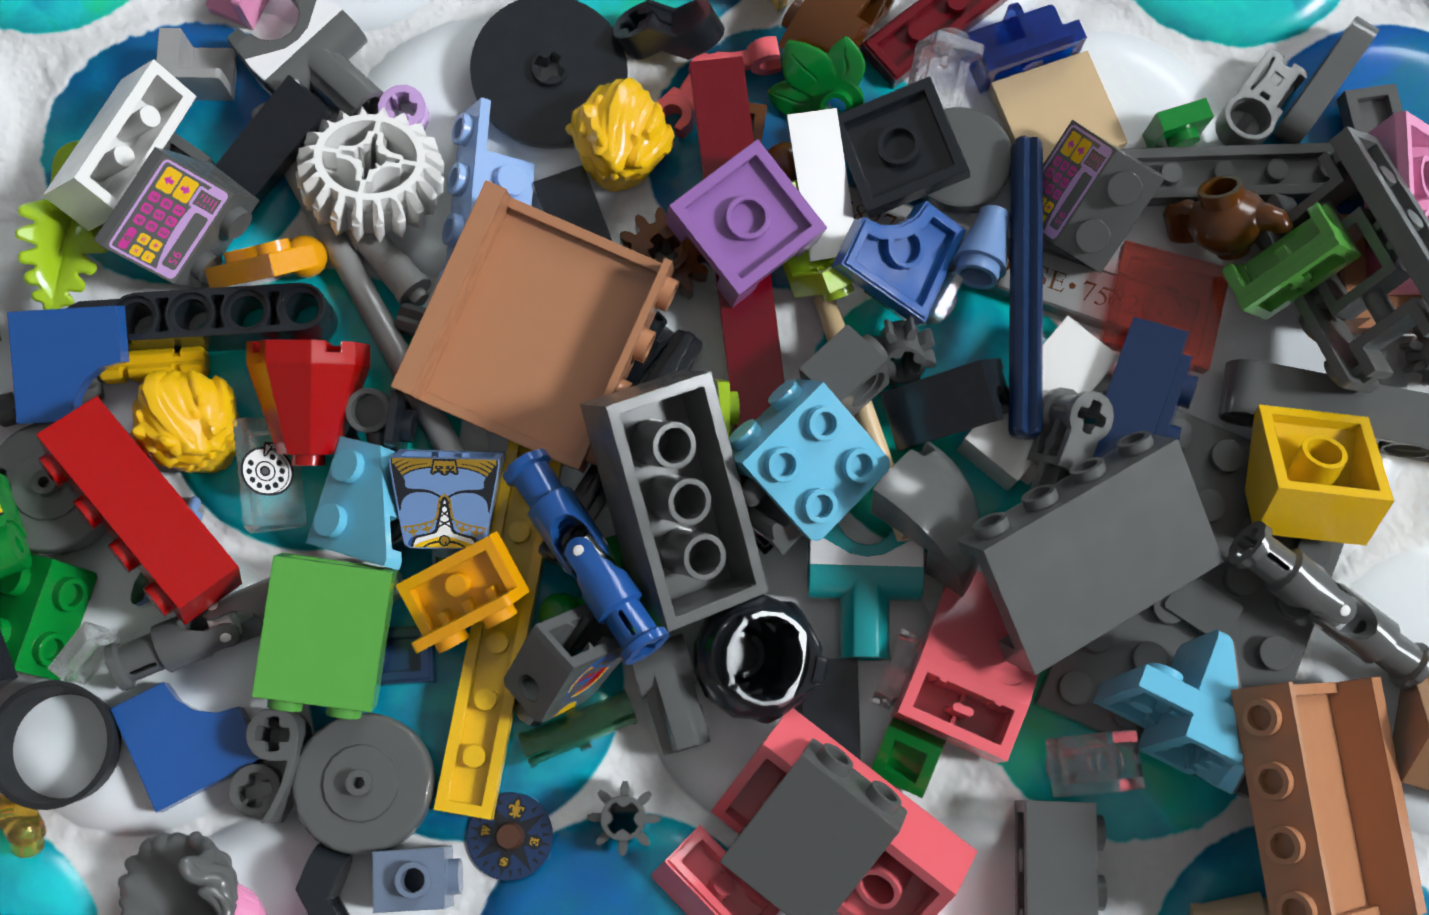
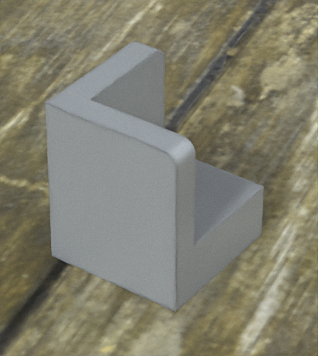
M159 28L156 62L197 96L195 100L235 101L238 55L234 49L194 48L181 28Z

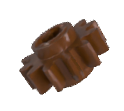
M662 207L657 208L655 222L651 224L643 216L636 215L635 230L637 234L622 231L620 233V244L654 260L655 253L659 251L664 256L673 253L672 262L675 273L672 278L679 281L677 290H680L684 297L691 299L694 290L691 279L697 282H706L708 279L709 270L701 264L707 262L688 236L686 240L680 242L665 223L666 214ZM663 257L656 259V261H659L661 263L664 260Z

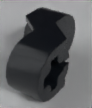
M646 0L625 11L618 18L613 27V34L627 55L633 60H642L661 51L689 60L712 49L721 40L725 28L707 0H693L677 8Z
M320 843L314 848L295 889L308 915H350L340 894L350 871L352 855L336 852Z

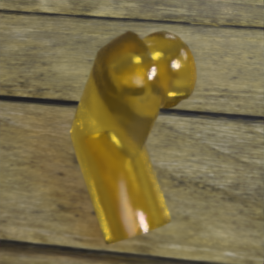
M0 795V827L7 842L11 843V852L19 858H31L38 855L45 846L44 836L47 832L45 822L38 810L22 807L7 799L4 795Z

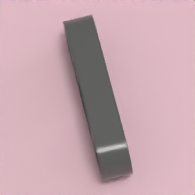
M1356 16L1334 44L1272 135L1286 144L1300 143L1369 47L1379 29Z

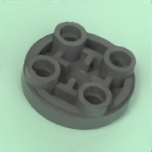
M966 107L944 109L969 167L970 178L919 199L927 201L943 211L976 214L979 213L982 206L993 202L1005 188L1011 175L1012 145L1004 129L987 114Z

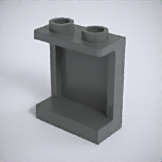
M812 738L750 822L744 826L734 839L720 862L786 915H834L898 835L907 815V810L901 806V799L889 786L877 780L870 782L852 768V760L840 748L830 743L823 745L818 740Z

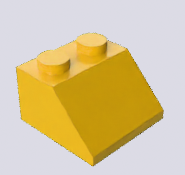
M1258 404L1254 413L1245 494L1252 523L1262 521L1272 529V535L1367 546L1394 503L1393 494L1369 417Z

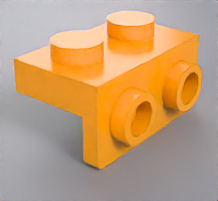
M498 531L395 585L422 634L421 637L411 643L416 654L432 645H435L439 654L451 649L470 637L465 628L481 620L486 629L507 620L518 613L513 603L530 592Z

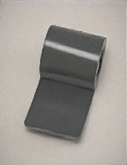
M270 708L263 709L254 715L247 727V745L253 754L264 760L287 762L279 790L261 823H283L294 806L291 787L301 750L312 736L309 722L297 712L278 711ZM280 727L289 729L288 742L279 741V743L270 741L272 729H280Z

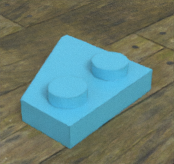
M340 436L306 540L307 544L400 570L402 563L401 552L392 549L390 521L399 519L389 458L395 451L380 445Z

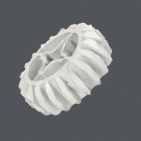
M361 105L357 115L348 116L340 110L336 123L322 119L319 132H307L306 140L304 141L305 147L299 148V154L296 158L298 171L295 172L297 188L301 191L302 202L306 206V210L313 211L319 225L331 223V228L336 236L348 229L352 230V235L357 242L365 233H373L381 243L385 232L393 231L402 238L406 231V224L421 229L424 215H434L437 199H441V194L444 192V177H442L444 176V160L441 159V154L438 153L435 137L426 136L422 123L409 125L405 113L395 118H390L384 107L377 115L367 114Z

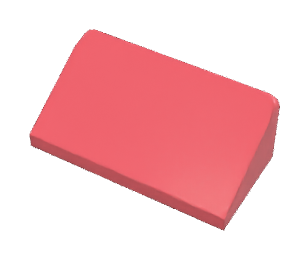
M701 825L652 873L654 881L687 915H777L780 909L720 862L726 851Z

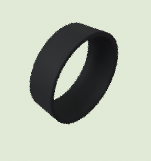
M61 680L37 682L11 695L0 706V792L7 799L22 807L35 810H51L85 799L99 790L114 772L121 753V732L110 707L87 689ZM59 695H79L90 699L100 711L107 731V750L99 772L88 786L69 798L47 797L32 790L20 777L13 757L15 735L24 717L39 703Z

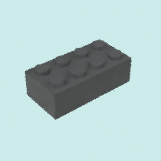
M681 370L581 403L580 408L626 571L641 591L643 597L640 602L656 626L665 627L668 632H671L769 592L711 371Z

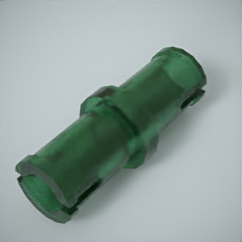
M625 689L619 691L620 693L579 710L574 706L565 712V716L527 732L518 733L521 746L531 768L577 747L580 748L581 752L592 747L591 741L631 724H637V717Z

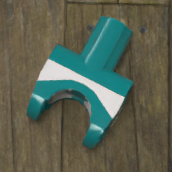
M838 522L821 540H808L807 598L839 599V659L858 658V661L890 660V600L921 601L924 586V548L911 539L897 541L892 526L889 536L879 543L868 545L857 543L845 535Z

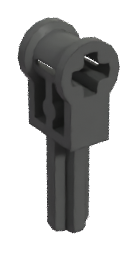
M1062 387L1052 389L1044 395L1043 431L1034 439L1027 460L1039 464L1030 490L1041 485L1055 484L1070 475L1069 469L1073 465L1085 459L1093 458L1098 442L1108 434L1114 419L1113 406L1105 395L1088 390L1077 393L1073 389ZM1058 405L1067 408L1066 411L1054 410V407ZM1084 419H1096L1097 423H1084Z

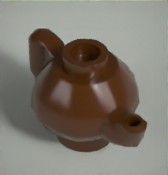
M1234 175L1218 176L1205 181L1198 188V201L1186 199L1178 203H1172L1163 212L1167 236L1171 242L1180 244L1195 242L1197 245L1217 255L1219 259L1226 261L1246 256L1250 251V247L1256 242L1263 231H1270L1275 234L1287 233L1294 226L1287 211L1270 203H1265L1256 192L1244 188L1243 180Z

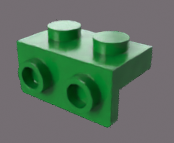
M31 554V568L0 580V629L16 671L52 680H60L63 677L93 592L97 574L55 559Z

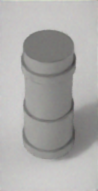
M349 230L347 238L352 243L353 248L378 273V277L394 294L395 299L400 305L411 303L420 306L429 298L427 291L431 286V280L416 267L405 253L400 251L386 233L381 243L373 233H365L357 242L352 235V230Z

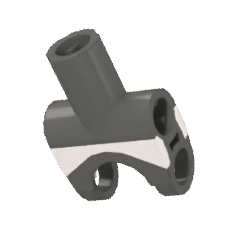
M291 0L298 8L299 16L297 24L292 31L282 38L274 40L259 39L251 33L247 36L238 28L226 38L248 70L271 96L285 78L290 75L297 78L312 93L315 92L338 114L341 110L348 116H355L358 114L361 105L367 114H378V102L384 92L349 61L368 40L354 20L334 1Z

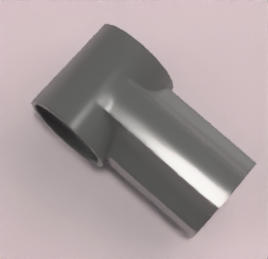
M683 634L671 636L654 653L632 664L642 699L647 698L664 756L711 742L701 704H699L693 685L697 680Z

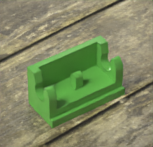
M1316 202L1307 209L1311 217L1246 264L1241 263L1235 267L1233 263H1230L1222 269L1225 279L1238 300L1237 303L1242 311L1267 320L1362 256L1331 206L1327 204L1321 206Z

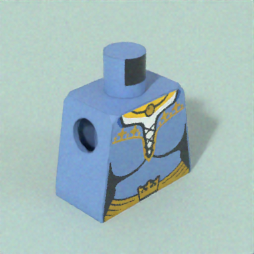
M399 449L389 458V464L405 547L432 549V565L490 535L505 462V451Z

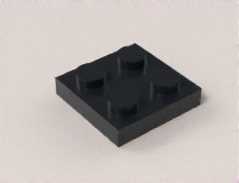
M930 76L838 114L844 157L869 219L970 178L969 167Z

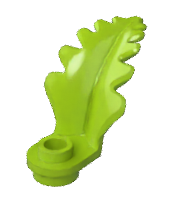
M80 140L66 143L56 152L52 163L51 182ZM46 198L24 203L17 208V212L20 216L30 219L34 223L17 228L15 237L36 246L32 249L21 251L18 255V261L21 264L35 266L34 269L27 271L23 277L25 283L39 287L38 290L32 292L31 298L42 303L43 310L61 309L63 306H71L74 304V299L69 292L81 293L85 290L86 286L85 281L78 274L93 275L97 270V265L88 259L85 254L108 252V249L94 241L104 224L88 231Z

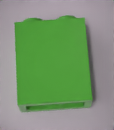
M290 553L274 555L252 697L268 699L267 707L278 711L300 712L303 711V705L308 704L327 707V716L340 719L356 720L361 719L362 712L371 713L378 704L398 570L383 566Z

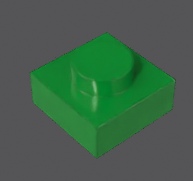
M1207 98L1157 112L1142 134L1147 148L1191 147L1199 142L1201 139L1200 135L1214 117Z
M893 717L871 769L890 784L923 798L946 740Z

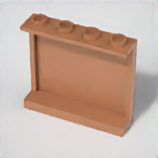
M485 180L391 387L532 451L540 448L545 449L552 460L584 473L589 463L597 465L580 404L633 386V383L626 379L634 361L637 360L644 363L651 350L656 332L649 328L657 310L660 309L667 312L679 285V281L672 278L675 273L673 262L664 258L661 263L512 198L506 188Z
M1381 677L1294 685L1293 682H1284L1231 690L1240 747L1244 755L1243 764L1270 915H1422L1427 913Z

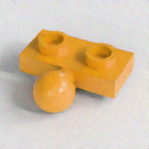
M299 235L290 241L289 238L225 252L223 255L226 264L205 268V273L210 288L227 287L292 273L300 278H312L320 274L325 268L327 251L322 242L317 238L309 235Z

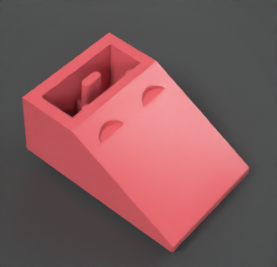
M976 571L973 581L963 598L948 587H943L890 717L904 721L988 761L1000 763L1008 761L1028 711L1039 674L1035 676L1006 662L998 641L1009 634L983 573Z

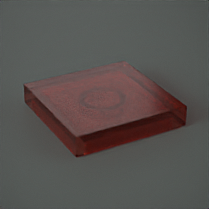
M1125 240L1120 247L1099 340L1111 350L1121 352L1134 316L1189 332L1183 354L1193 356L1190 371L1205 374L1210 369L1228 288V282L1222 271L1226 266Z

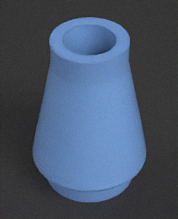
M997 205L982 206L976 221L954 255L955 276L966 286L975 289H991L997 285L999 279L1005 276L1007 269L1008 226L1011 217L1006 209Z

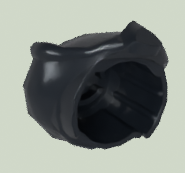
M766 594L706 617L694 642V673L705 697L733 718L754 719L764 724H769L785 715L814 692L817 685L824 683L828 673V658L823 656V648L818 637L796 603L780 601Z

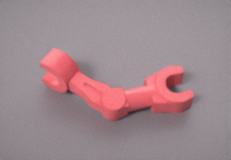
M776 36L756 39L747 46V50L715 52L712 54L703 53L692 60L693 62L743 56L745 71L751 70L752 73L763 76L782 71ZM689 70L679 89L672 87L657 101L662 106L665 118L673 113L681 115V118L675 125L676 135L682 139L692 132L696 119Z

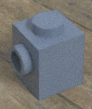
M453 846L391 849L372 852L373 913L446 909L454 906V895L462 894L463 864L461 858L453 859Z

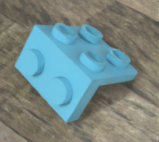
M799 378L796 381L791 379L780 385L768 399L770 406L756 420L750 419L741 424L730 435L729 441L738 474L754 479L806 538L818 541L824 538L889 471L890 460L824 382Z

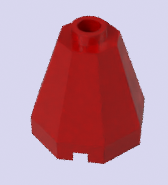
M259 340V342H246V365L277 454L291 455V466H326V455H334L340 436L346 437L350 423L346 418L345 410L350 396L357 390L363 389L370 369V344L341 341V346H332V343H327V340Z

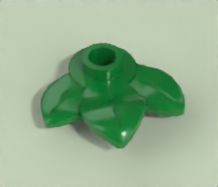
M844 36L839 39L828 53L808 43L788 40L786 42L782 55V69L785 81L776 83L767 91L771 103L778 111L787 116L789 114L833 109L829 105V100L837 98L842 100L846 106L844 110H837V114H840L865 103L864 94L859 87L866 70L865 60L859 48L849 37Z

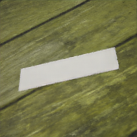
M837 108L787 115L799 192L827 226L819 241L808 250L810 261L834 258L837 256L854 220Z

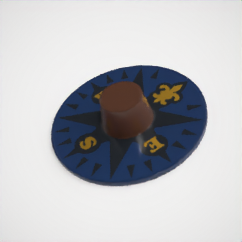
M508 792L498 794L494 820L472 817L467 830L468 850L474 863L485 874L504 881L519 880L537 871L546 861L553 843L552 823L546 810L536 800L521 793Z

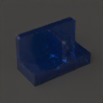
M1014 2L1008 5L1002 21L962 34L958 44L978 91L982 94L988 91L991 82L1080 53L1087 36L1079 19L1063 24L1054 5H1047L1024 13L1020 3Z

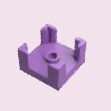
M758 139L671 203L665 219V223L680 242L686 240L688 236L719 276L716 287L732 308L750 295L758 283L793 256L798 258L813 247L827 229L824 222Z

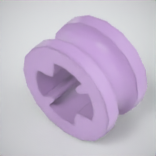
M396 85L387 89L381 95L378 102V112L384 107L389 117L395 118L393 110L397 108L401 111V104L410 103L415 114L413 116L409 113L406 114L409 125L422 123L424 130L427 128L429 111L422 94L417 89L408 85Z

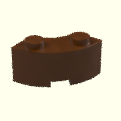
M795 0L783 17L781 26L786 31L778 46L784 49L788 40L808 43L828 53L839 39L847 36L860 48L874 27L889 13L895 0Z

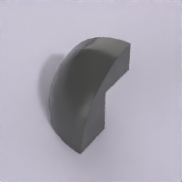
M927 441L920 453L914 450L907 452L873 488L871 513L928 550L925 573L963 598L973 581L979 563L974 556L961 551L957 539L973 530L972 525L981 518L971 486L961 470L941 449Z

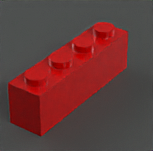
M98 396L36 434L45 453L37 459L44 471L58 487L68 482L79 497L72 501L79 514L93 530L100 525L105 527L114 538V541L107 545L128 573L138 568L150 584L143 588V590L164 617L173 611L180 621L186 625L242 585L239 566Z

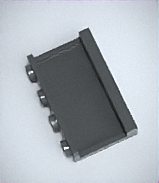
M1147 430L1130 433L1117 441L1116 449L1102 457H1093L1076 463L1069 469V476L1053 485H1041L1027 491L1021 497L1022 502L1006 512L991 513L978 519L972 525L973 530L957 539L961 551L977 559L1009 634L998 641L1006 662L1036 676L1224 562L1178 439L1151 434Z

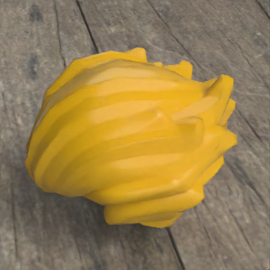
M634 78L615 79L610 84L599 85L585 103L572 111L571 123L565 127L567 134L573 138L585 171L588 172L591 179L599 187L609 192L626 191L646 180L656 165L671 151L675 137L671 124H667L665 121L662 106L658 102H654L649 92L643 90L642 85Z
M194 369L187 372L178 370L167 372L161 370L153 371L147 375L144 382L139 386L137 398L132 406L134 427L131 434L134 437V441L151 461L153 460L169 469L174 467L186 473L198 472L201 474L219 472L226 469L232 463L240 446L242 426L237 411V397L234 389L226 380L216 375L209 379Z

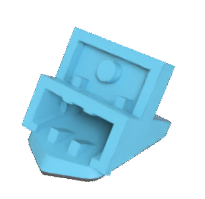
M1214 630L1181 644L1175 653L1170 667L1159 663H1149L1100 683L1093 703L1144 728L1137 750L1188 775L1196 773L1211 785L1229 794L1237 792L1245 777V769L1231 690L1242 688L1237 646L1229 635L1219 630Z

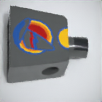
M586 604L535 624L504 677L505 687L517 699L515 704L516 715L529 726H541L544 722L586 702L622 661L620 655L623 649L607 625L598 624ZM578 650H582L581 653L574 656Z

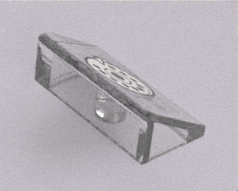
M244 417L233 419L244 527L253 534L307 526L301 466H291V455L277 454L265 418Z

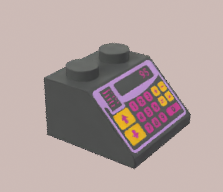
M1072 119L1043 164V236L1081 262L1102 273L1165 180V176Z
M154 147L94 241L173 284L201 288L204 283L208 282L205 268L222 265L221 257L223 253H225L233 239L238 238L247 230L252 220L251 213L260 200L212 163Z

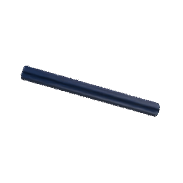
M1023 135L1017 137L1011 147L1008 432L1014 439L1034 440L1043 431V143L1038 137Z

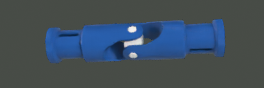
M540 448L523 454L507 467L503 474L505 482L510 487H516L530 507L528 512L530 520L560 566H562L567 574L577 579L582 598L598 624H606L623 649L620 656L625 665H631L645 659L658 650L670 637L665 627L656 626L640 602L643 595L629 573L618 568L607 559L606 555H610L607 541L572 488L563 487L550 468L551 458L548 452ZM579 524L585 525L591 535L571 539L567 543L565 552H563V535L574 526ZM628 620L630 621V623L632 624V626H633L634 629L636 630V633H635V631L633 630V628L631 627V625L629 624Z

